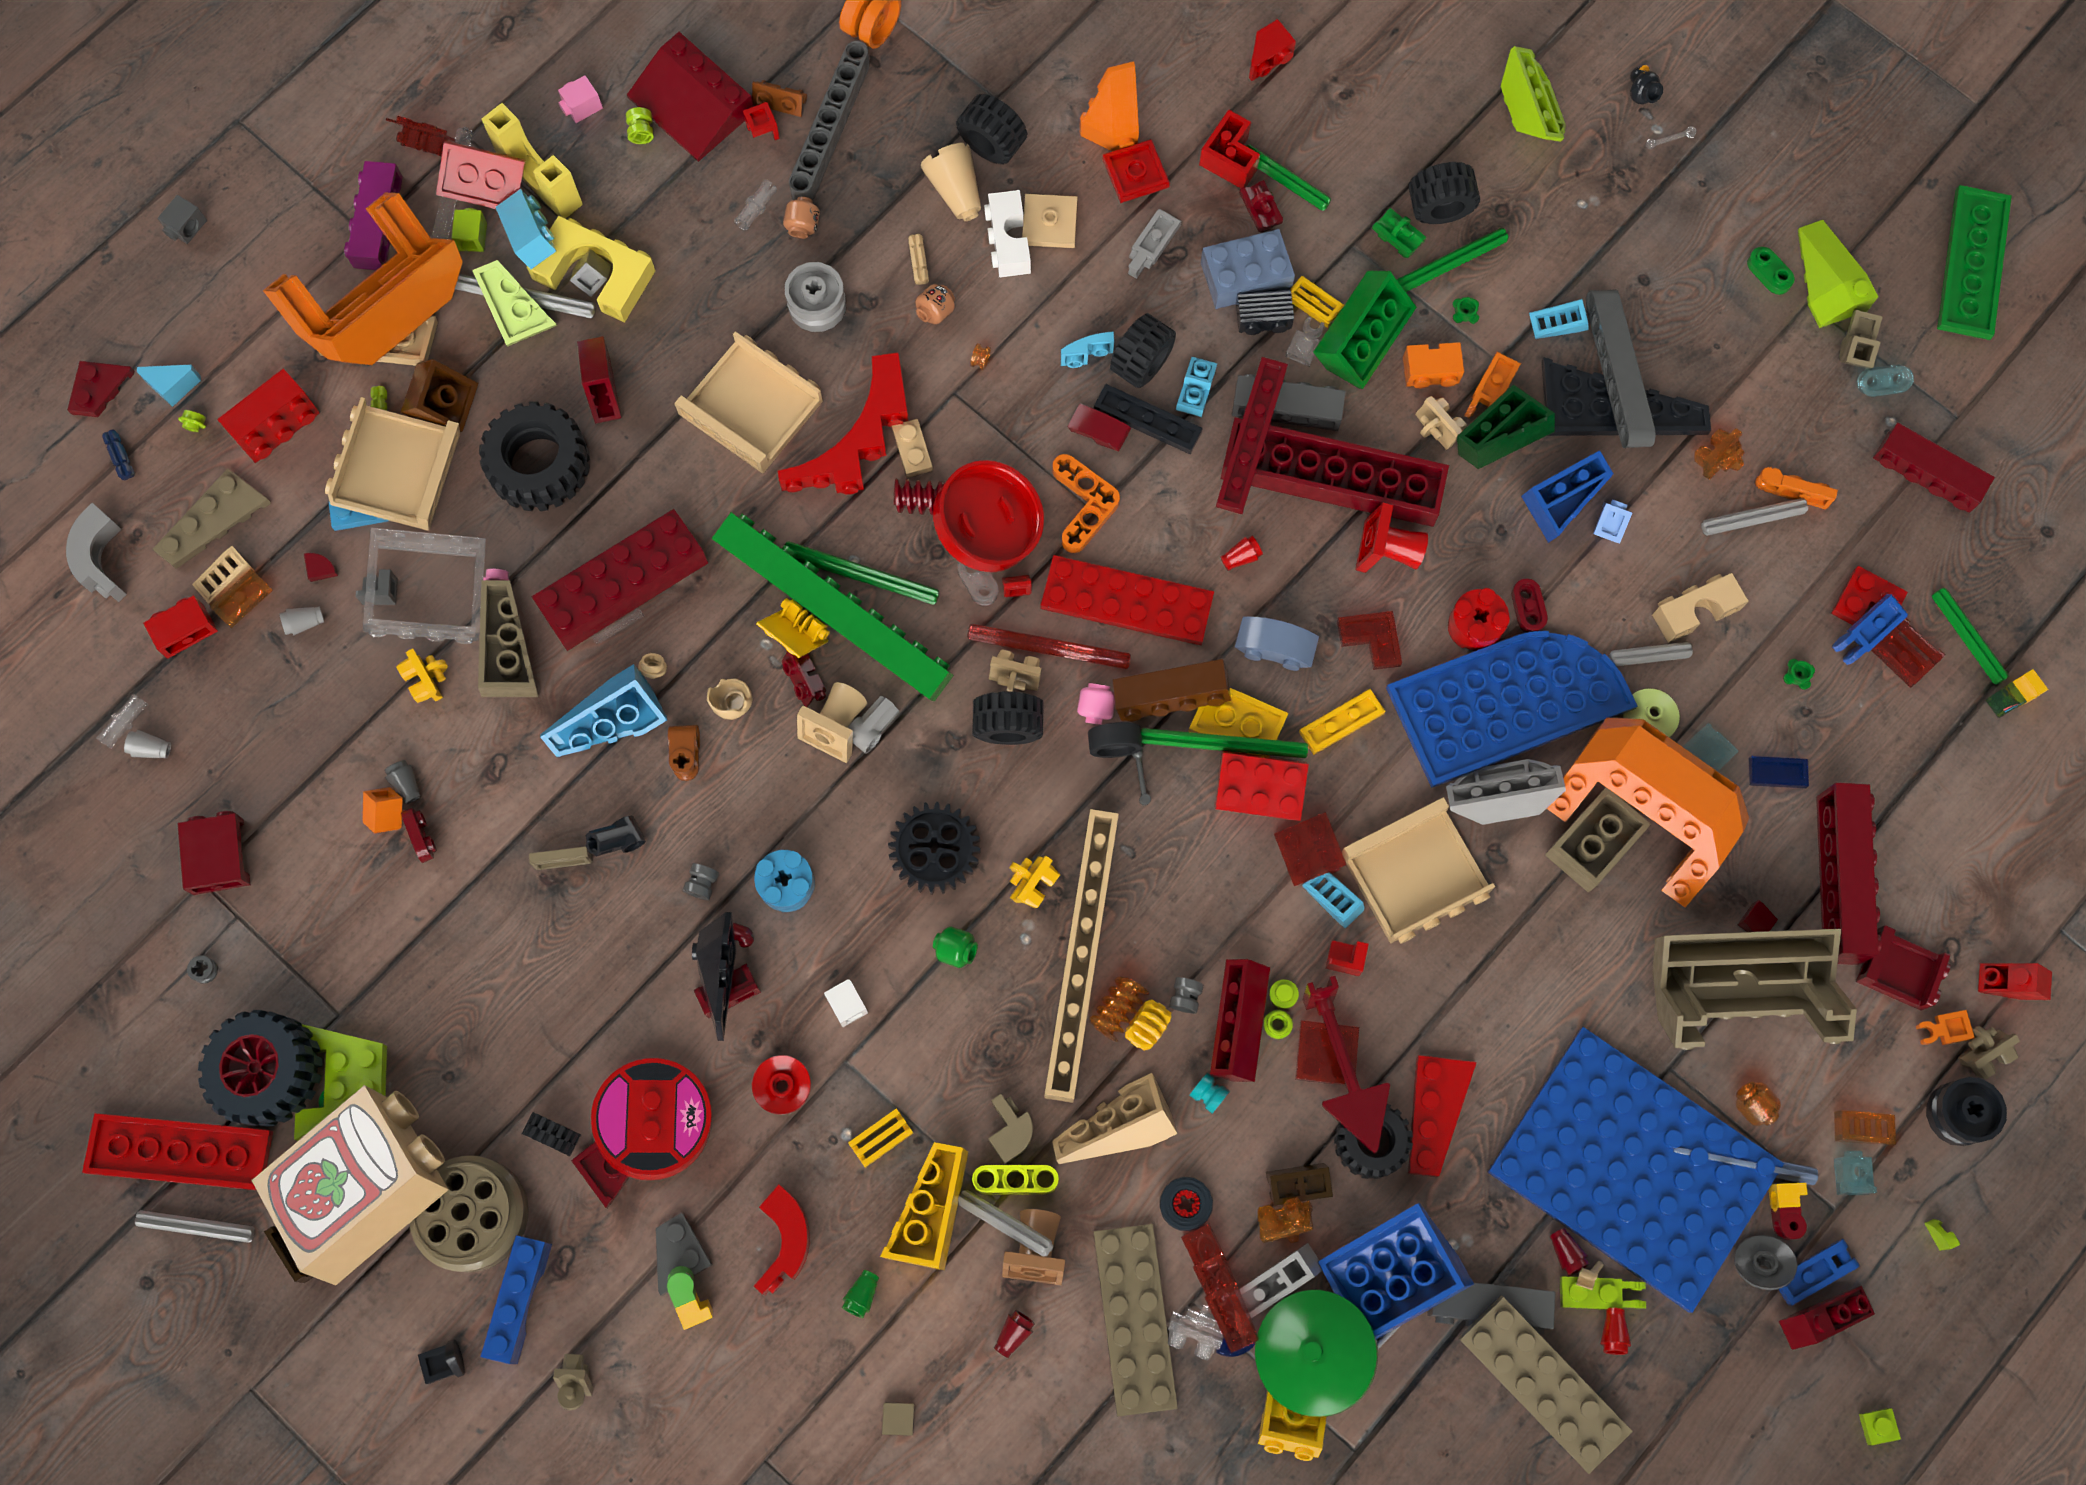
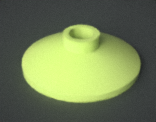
M1642 689L1633 694L1638 707L1623 714V718L1644 719L1670 737L1676 731L1680 720L1679 710L1675 701L1668 694L1657 689ZM1650 709H1655L1658 712V716H1652Z

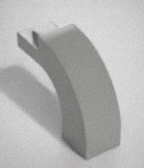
M91 503L78 516L70 529L66 543L67 562L76 580L91 593L97 590L106 599L111 595L120 602L127 594L105 575L101 566V555L107 543L122 529L97 506Z

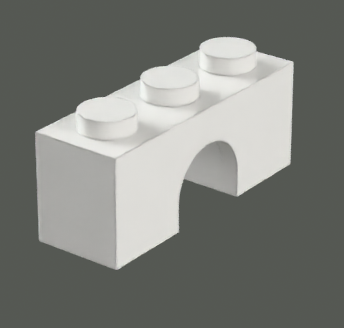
M1020 190L988 194L989 204L984 205L986 221L991 220L992 228H987L989 244H994L995 252H991L993 268H998L999 277L1031 274V260L1027 237L1013 238L1007 234V231L1012 228L1023 227Z

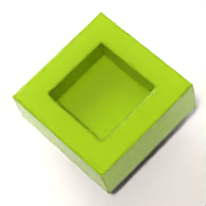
M1892 1408L1859 1414L1867 1445L1872 1446L1901 1439Z

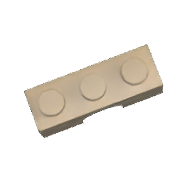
M1732 573L1724 577L1718 574L1707 580V585L1700 588L1694 585L1683 591V596L1676 599L1670 596L1658 603L1659 607L1652 616L1668 643L1692 633L1700 625L1694 612L1695 607L1708 609L1715 620L1718 621L1740 611L1749 602Z

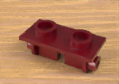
M787 651L782 660V667L794 685L797 698L807 708L814 698L816 701L826 698V688L819 675L808 676L807 674L815 671L809 654L807 653L798 658Z

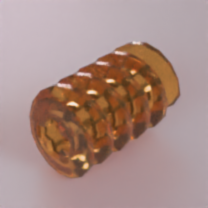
M1119 976L1114 980L1117 987L1111 986L1108 989L1111 996H1104L1102 998L1105 1006L1098 1005L1096 1007V1012L1099 1016L1092 1015L1089 1018L1097 1031L1115 1042H1118V1039L1114 1036V1032L1122 1034L1125 1032L1120 1023H1131L1126 1015L1127 1012L1137 1014L1133 1003L1140 1005L1144 1003L1138 995L1140 993L1150 994L1145 987L1136 981Z

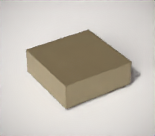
M884 1403L882 1435L913 1436L914 1404Z

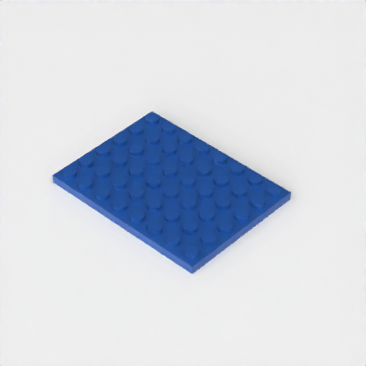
M1582 1027L1487 1172L1684 1310L1693 1313L1778 1173H1774L1775 1166L1782 1168L1784 1163ZM1681 1147L1691 1149L1692 1151L1690 1155L1675 1153L1673 1148ZM1708 1153L1756 1162V1169L1708 1159Z

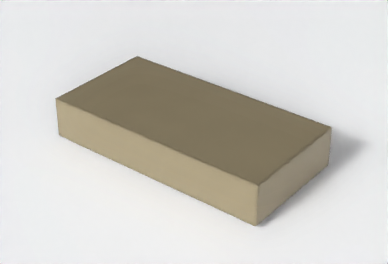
M586 846L529 853V862L536 870L591 864L592 853L588 852Z

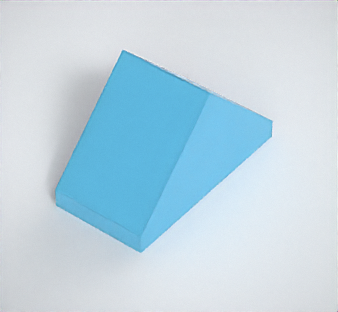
M192 365L137 367V373L172 407L201 381V375Z

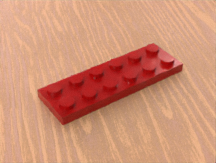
M1053 555L1041 602V609L1202 646L1214 591Z
M94 1113L82 1173L256 1190L252 1179L267 1168L273 1131Z

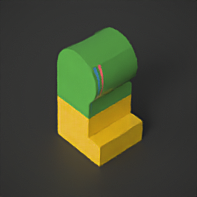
M678 1266L672 1269L668 1275L667 1289L683 1329H688L713 1318V1309L709 1300L707 1299L702 1302L699 1300L694 1288L693 1272L685 1266Z

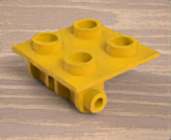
M786 598L781 603L782 610L756 623L769 637L777 640L789 653L798 658L829 641L826 639L830 633L827 630V625L815 618L813 614L807 617L809 611L806 609L802 611L803 607L794 599L789 600Z

